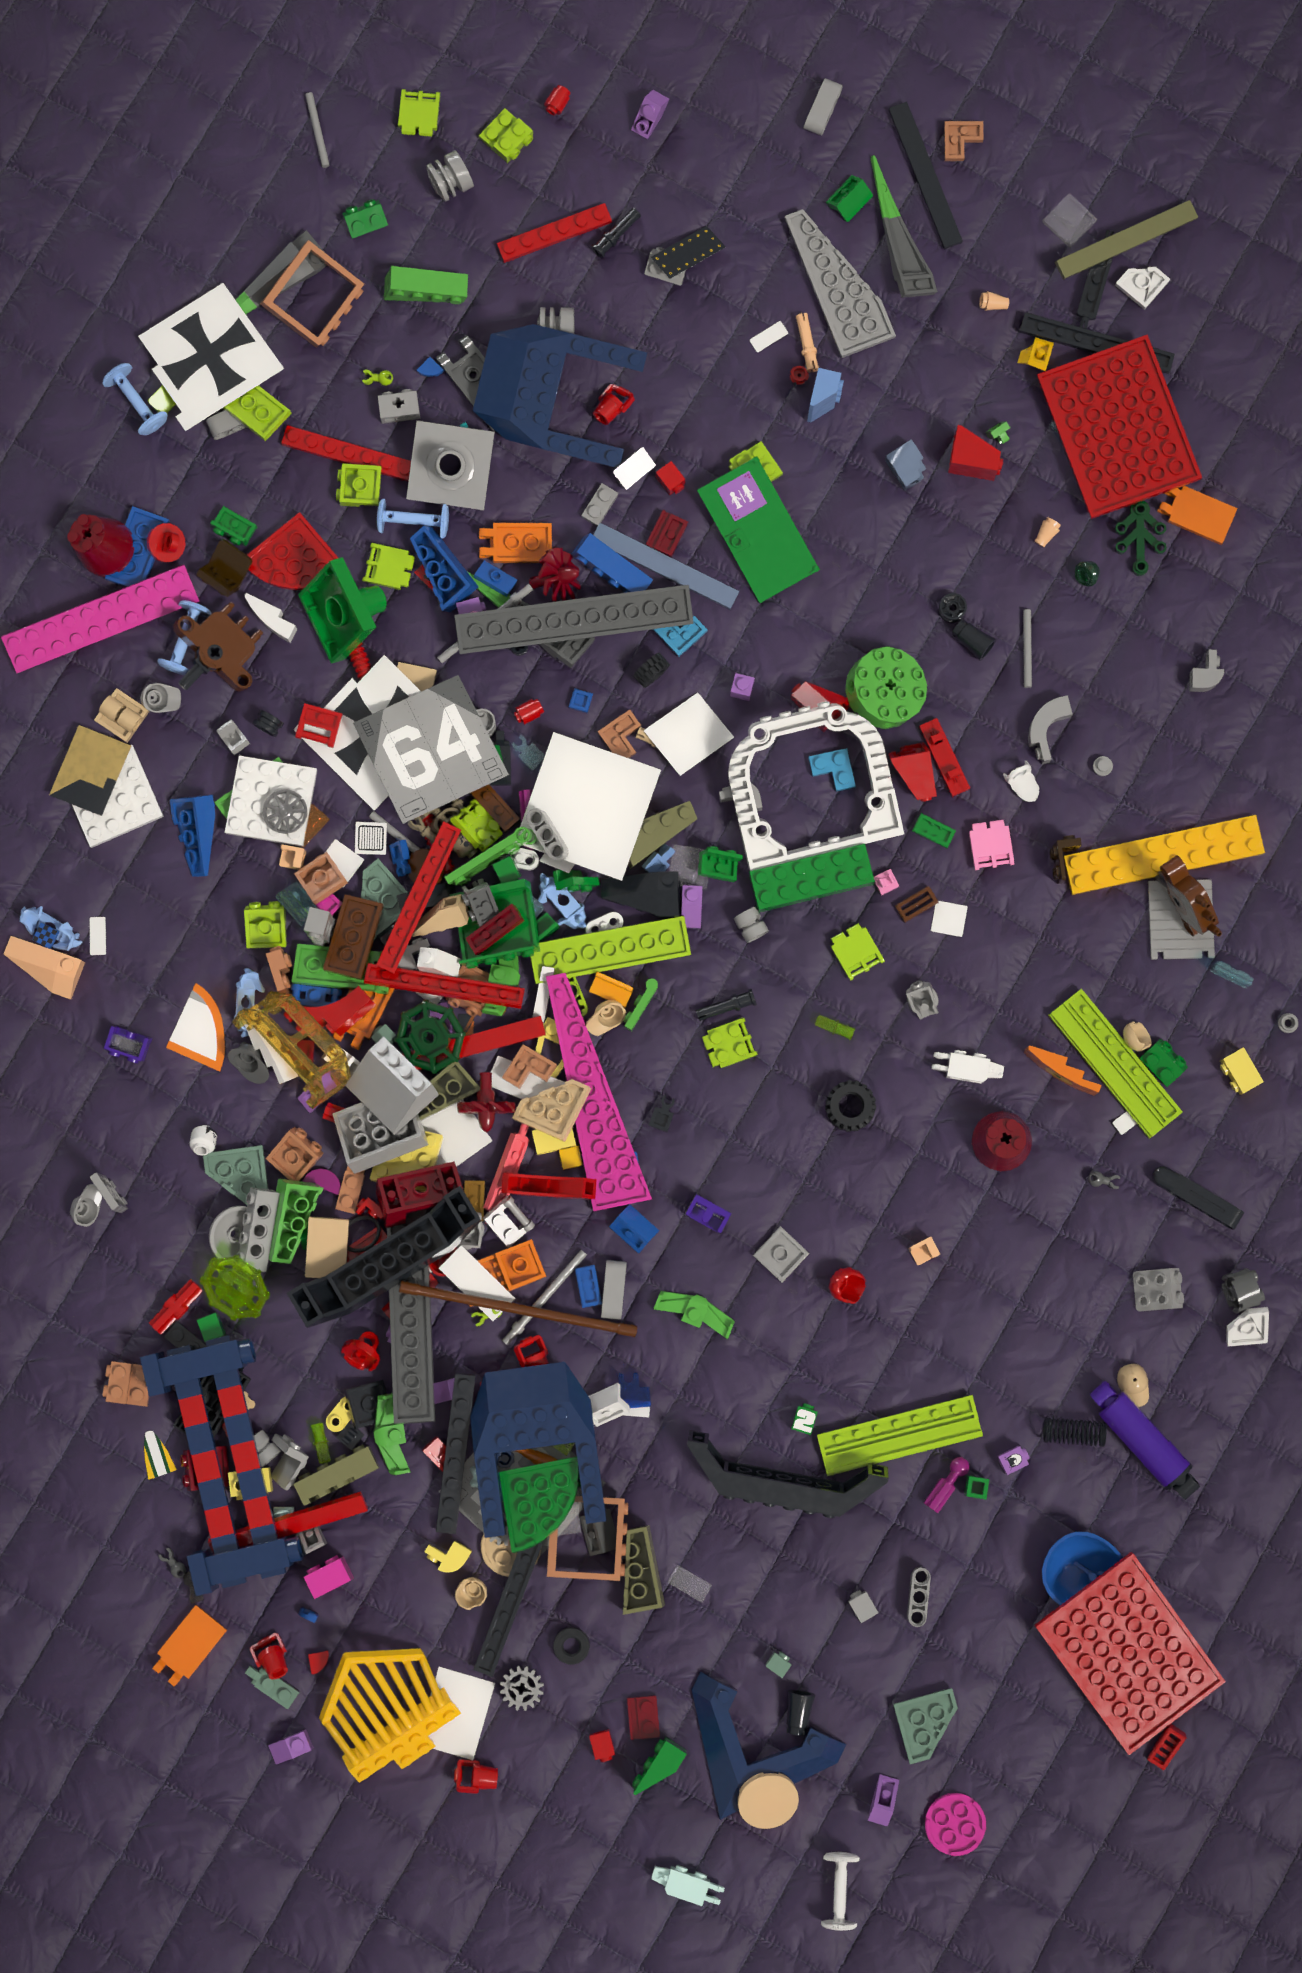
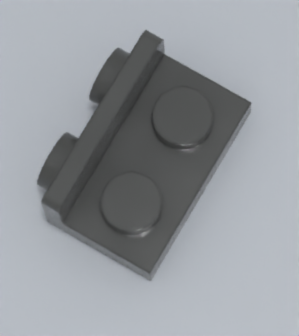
M487 882L470 890L466 886L461 887L464 893L461 895L462 900L470 908L467 911L472 922H477L479 927L500 913Z

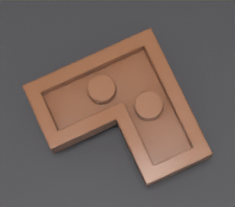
M945 121V161H964V143H983V121Z
M628 710L600 729L598 734L612 753L631 758L636 754V751L626 737L639 729L641 724L631 710Z
M523 1044L502 1079L518 1089L522 1087L530 1073L547 1082L556 1069L557 1064Z

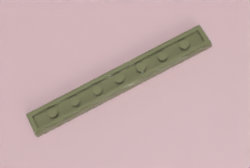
M1186 201L1057 260L1055 264L1064 280L1196 220L1198 215L1191 201Z

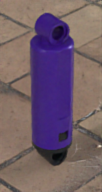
M1104 1381L1090 1393L1093 1400L1102 1408L1099 1416L1166 1490L1174 1487L1179 1495L1186 1500L1201 1487L1197 1480L1189 1473L1193 1465L1163 1435L1125 1392L1117 1394Z

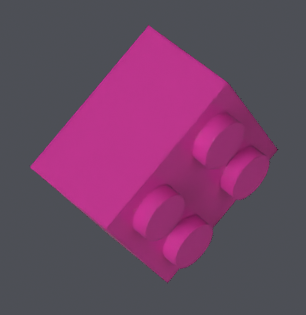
M336 1555L325 1561L326 1566L321 1568L320 1565H317L306 1571L308 1575L304 1576V1579L314 1599L354 1579L344 1556L339 1558Z

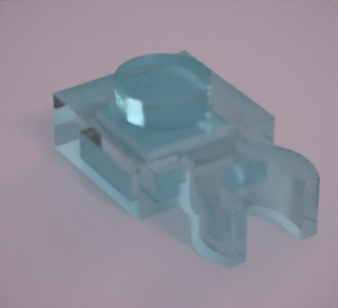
M520 735L519 739L523 742L522 745L517 746L513 742L512 747L514 750L522 752L518 757L533 771L543 762L545 755L534 743L528 746L526 739Z

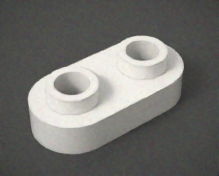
M520 848L517 853L513 854V859L518 869L531 871L539 864V857L532 850ZM527 858L533 859L531 864H527L525 861Z
M609 912L589 921L585 927L586 934L592 933L591 929L593 926H597L599 928L598 931L622 927L623 918L617 912ZM611 918H616L617 922L615 925H610L609 921Z

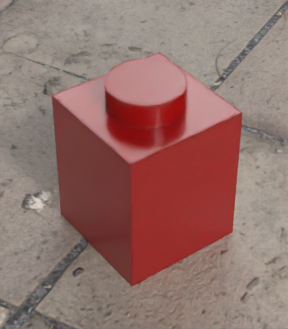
M672 461L656 472L657 480L669 495L677 494L684 489L685 478Z
M610 1730L591 1733L589 1737L595 1760L600 1759V1762L611 1760L612 1756L615 1755V1749Z

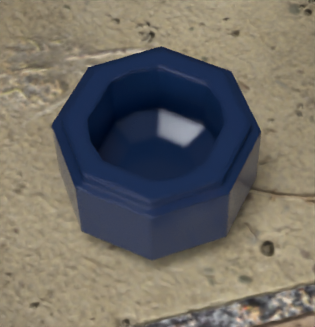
M511 1451L496 1454L497 1465L501 1468H510L515 1462L514 1454Z

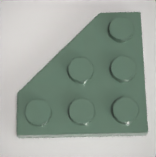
M379 859L375 860L363 871L361 891L362 899L383 903L384 905L374 940L378 938L377 935L396 922L400 914L396 896L407 893L405 888Z
M262 1145L211 1152L203 1155L205 1173L246 1205H248L246 1197L250 1192V1187L268 1189Z
M952 1688L893 1704L909 1764L928 1760L932 1756L951 1718L958 1709Z

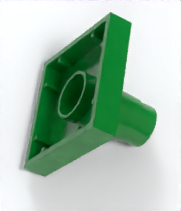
M343 557L329 561L298 594L331 664L345 660L376 628L371 616L384 612L387 605L385 594L379 586L357 588Z

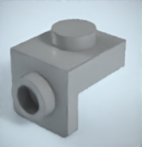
M232 719L216 730L234 755L250 744Z

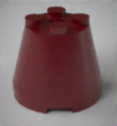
M82 514L72 524L67 535V539L83 567L96 576L105 577L117 571L121 572L129 564L134 553L132 532L126 525L115 519Z
M999 1111L985 1116L978 1122L973 1131L971 1142L973 1152L982 1165L996 1171H1009L1020 1166L1027 1159L1032 1146V1137L1027 1124L1020 1117L1010 1112ZM1003 1136H1011V1139L1008 1140L1007 1144L1006 1142H1001L1000 1139Z

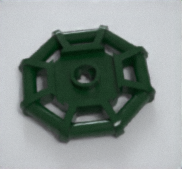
M426 999L400 1014L401 1021L397 1036L394 1039L405 1058L413 1066L436 1074L439 1070L461 1059L460 1052L466 1031L461 1027L452 1007L447 1008L429 1002ZM429 1010L443 1014L441 1019L430 1016ZM423 1011L424 1018L418 1021L412 1018ZM447 1018L455 1032L450 1033L445 1024ZM409 1023L412 1029L411 1034H409V1036H405L407 1025ZM427 1032L434 1035L433 1042L426 1039V1036H428ZM456 1037L453 1051L448 1049L451 1038ZM407 1041H409L411 1046L413 1047L415 1051L414 1054H412L410 1048L408 1047L406 1043ZM444 1053L448 1056L445 1059L436 1062V1056H438L439 1054ZM419 1055L427 1056L430 1059V1063L417 1058Z

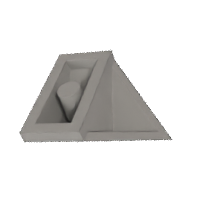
M319 1526L296 1533L295 1535L300 1540L303 1556L327 1544Z

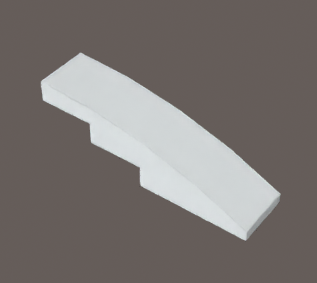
M255 1007L240 1013L254 1050L260 1049L266 1066L273 1067L279 1084L298 1077L290 1056L280 1038L260 1010Z

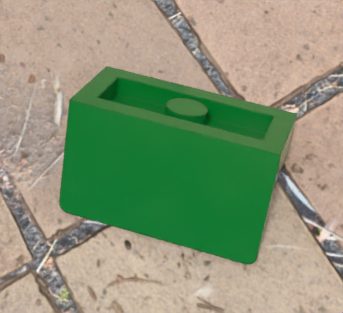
M851 175L826 203L829 208L837 210L844 221L849 222L873 197V194L863 179Z
M547 912L536 921L539 942H544L560 928L559 924Z

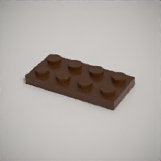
M344 895L324 963V971L358 980L363 979L384 907L383 903Z

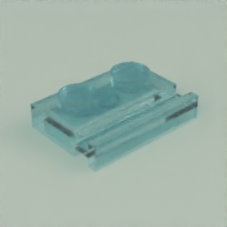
M297 881L283 891L278 892L275 896L300 926L306 923L310 907L318 909Z
M1222 961L1216 962L1210 971L1245 989L1251 986L1254 980L1246 972L1236 970Z

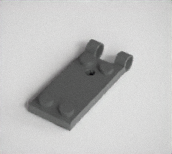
M465 335L458 341L468 354L454 364L444 352L435 359L474 407L485 357L472 340ZM475 372L477 376L476 378H470L469 374ZM488 425L491 431L495 432V430L490 425Z

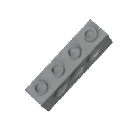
M310 907L304 931L314 942V945H330L337 922L330 912Z
M250 1187V1192L246 1197L247 1210L243 1215L244 1228L239 1238L241 1243L240 1251L236 1255L237 1266L244 1270L267 1271L280 1196L279 1192ZM262 1205L263 1210L260 1214H258L257 1209L259 1206ZM259 1225V1231L254 1234V1228ZM256 1245V1250L250 1253L251 1247Z

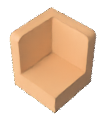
M281 844L280 867L295 870L301 869L304 866L305 849Z
M932 1237L908 1248L917 1265L940 1255Z

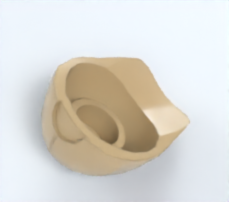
M606 1000L596 1007L595 1013L585 1024L586 1028L591 1034L599 1036L620 1025L626 1017V1010L620 1002Z
M1133 1363L1123 1366L1117 1374L1119 1388L1138 1407H1141L1149 1400L1147 1374L1144 1368L1138 1364Z

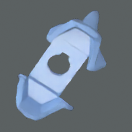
M541 873V883L538 886L541 895L538 902L546 903L547 897L564 916V918H560L557 921L559 925L565 924L573 929L585 928L586 914L584 904H579L567 890H556L554 877H547L544 873ZM559 894L569 898L567 905L562 906L558 903Z
M42 906L37 909L36 907L29 909L23 907L21 909L20 922L25 925L31 935L34 934L35 928L39 927L40 922H51L60 931L56 938L59 943L53 945L54 949L69 951L71 948L82 944V941L78 940L80 934H74L72 932L73 927L68 922L62 924L44 913Z
M244 968L246 974L239 977L240 981L236 982L237 996L234 1021L239 1025L237 1030L243 1031L241 1034L242 1038L248 1036V1032L240 1013L254 1008L256 989L259 992H265L258 973L253 972L249 968ZM244 995H247V998L249 1000V1006L247 1008H244L241 1005V1000L244 997Z

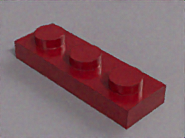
M510 904L465 939L474 954L479 955L521 924L524 919L514 904Z

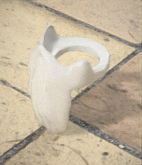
M1025 761L1024 766L1012 770L1009 775L1003 773L1006 782L1011 785L1020 798L1028 802L1036 801L1039 795V786L1035 781L1034 775L1031 773V766L1027 761Z

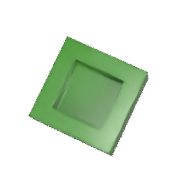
M1007 421L1000 422L985 432L989 439L996 438L999 444H1004L1010 440L1006 433L1010 429Z

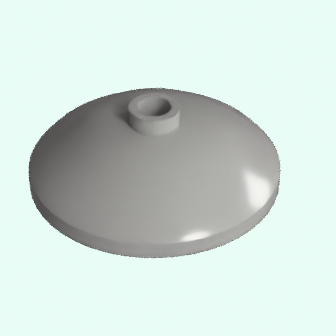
M233 1206L225 1209L214 1219L210 1227V1248L220 1261L228 1265L237 1266L236 1255L240 1251L241 1245L239 1238L244 1228L243 1215L247 1210L245 1206ZM259 1225L254 1228V1234L259 1231ZM235 1230V1235L231 1237V1232ZM256 1245L251 1247L250 1253L256 1250Z

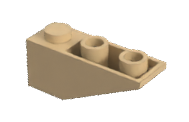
M462 894L446 897L439 901L420 918L412 936H424L428 933L441 932L449 928L466 925L469 919L467 912L469 909L462 900Z

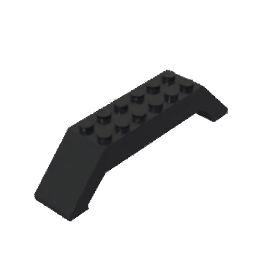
M459 1186L443 1196L444 1198L429 1213L335 1271L316 1280L302 1283L287 1292L305 1326L309 1328L351 1314L401 1283V1280H406L453 1251L482 1221L462 1187Z
M689 1430L688 1448L719 1495H723L726 1499L740 1498L747 1503L762 1502L763 1505L768 1507L778 1505L790 1511L799 1509L803 1510L806 1514L821 1513L827 1518H835V1516H842L888 1483V1467L868 1463L866 1469L850 1479L840 1482L726 1461L709 1440V1433Z

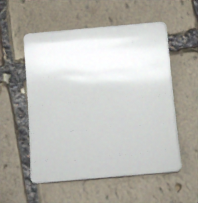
M336 839L326 851L347 882L364 861L362 857Z

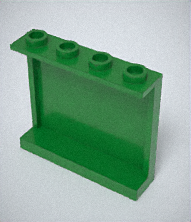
M520 879L489 886L499 912L510 904H514L524 921L481 954L476 955L465 938L480 927L476 921L472 922L469 917L466 925L458 927L463 959L459 961V964L467 969L478 967V964L481 963L491 965L496 964L497 960L511 961L516 959L515 956L531 957L534 956L535 952H540L531 883L529 881ZM459 892V893L450 894V897H451V896H455V895H459V894H462V895H463L464 893H463V892Z

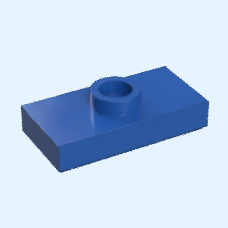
M485 560L474 574L475 579L505 597H508L518 581Z
M595 1265L575 1268L582 1308L602 1305Z

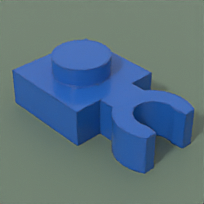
M399 840L389 845L393 864H397V876L402 877L410 874L411 867L407 862L410 856L406 840Z

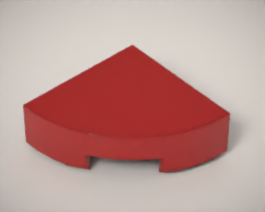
M329 1650L308 1654L311 1674H316L325 1667L329 1659Z

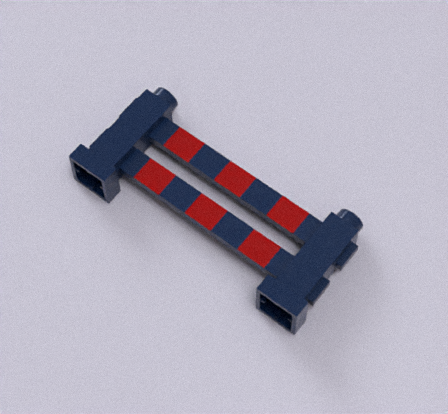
M228 1335L207 1340V1347L193 1350L192 1345L167 1350L168 1357H165L164 1351L140 1357L149 1397L173 1391L172 1385H175L214 1554H211V1550L208 1548L193 1552L187 1556L196 1596L215 1591L219 1588L220 1583L222 1588L247 1583L246 1577L261 1574L262 1579L286 1573V1567H290L294 1562L303 1560L302 1546L298 1536L278 1538L238 1370V1368L248 1366L247 1364L256 1362L255 1348L250 1338L232 1341L231 1336ZM214 1375L253 1540L252 1545L239 1547L199 1379Z

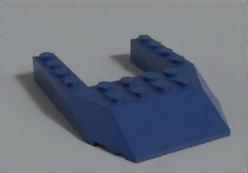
M535 324L492 333L489 339L473 412L506 440L612 467L620 465L624 452L623 448L551 431L549 426L567 353L643 372L647 352Z
M566 1362L486 1372L470 1415L484 1537L506 1535L496 1453L575 1443L586 1524L607 1521L591 1399Z

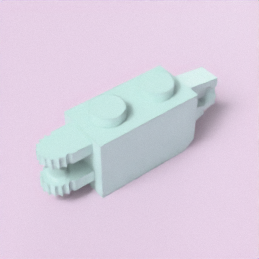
M676 1865V1868L671 1866L670 1869L655 1866L652 1880L664 1885L668 1895L703 1906L704 1900L713 1904H720V1899L706 1893L708 1888L717 1892H724L725 1888L710 1882L706 1874L695 1872V1874L689 1873L687 1868Z

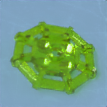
M239 1255L211 1258L204 1275L200 1277V1284L205 1289L210 1307L217 1308L234 1321L241 1318L259 1317L265 1302L270 1298V1292L267 1291L261 1276L262 1271L240 1259ZM231 1265L232 1269L225 1268L224 1266ZM215 1270L219 1273L217 1278L212 1277ZM253 1279L255 1280V1283H256L255 1286H253V1284H252ZM234 1284L237 1285L238 1290L233 1287ZM212 1285L216 1287L215 1293L213 1291ZM254 1296L259 1298L256 1304L252 1300ZM222 1299L223 1301L230 1304L232 1306V1309L224 1303H222L220 1300ZM242 1306H247L248 1310L239 1311V1308H241Z

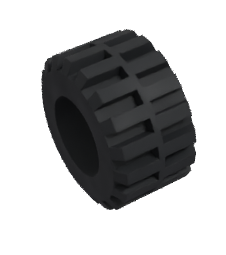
M847 1080L846 1082L839 1083L830 1091L825 1102V1111L827 1112L828 1119L838 1129L846 1130L847 1132L858 1131L864 1128L872 1120L876 1110V1099L872 1094L873 1092L865 1084L859 1083V1081ZM848 1094L857 1096L862 1102L861 1113L853 1118L844 1116L839 1110L841 1098Z

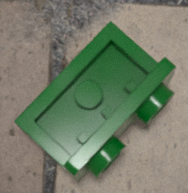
M368 200L364 202V206L358 208L357 206H352L342 213L352 239L388 226L379 200Z
M224 506L215 520L210 522L214 533L219 536H228L230 538L229 541L237 546L242 544L246 547L257 529L256 524Z
M707 847V849L699 852L698 875L735 882L737 880L738 861L743 859V855L736 854V851L733 850L721 851L718 847Z
M562 870L553 871L556 890H567L568 892L581 891L583 893L592 891V887L600 885L598 877H582L581 871L571 870L569 873Z
M1161 1038L1140 1057L1143 1063L1166 1087L1188 1068L1184 1058L1177 1055L1172 1050V1046Z

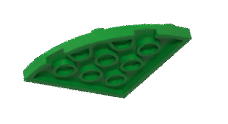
M577 1457L499 1472L512 1553L526 1550L542 1542L565 1520L575 1501L579 1486L580 1475Z

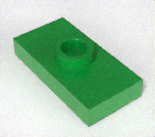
M921 813L912 832L947 849L956 830Z

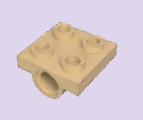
M116 688L113 694L103 701L94 721L128 743L150 711Z

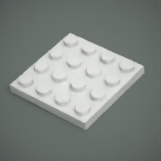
M131 745L102 816L72 805L91 848L164 817L133 745Z
M239 756L225 833L303 847L317 768ZM289 789L301 795L306 802L307 818L302 827L297 831L282 834L273 831L266 824L263 817V805L273 792ZM286 793L277 795L280 801L285 803ZM290 794L288 803L291 804L297 797ZM275 798L269 802L270 805L279 806ZM299 801L293 809H304L302 802ZM267 808V816L276 813V810ZM294 813L293 816L302 821L304 813ZM279 817L269 820L272 826L276 825ZM289 819L290 830L299 825L294 820ZM285 820L281 821L278 827L279 830H287Z

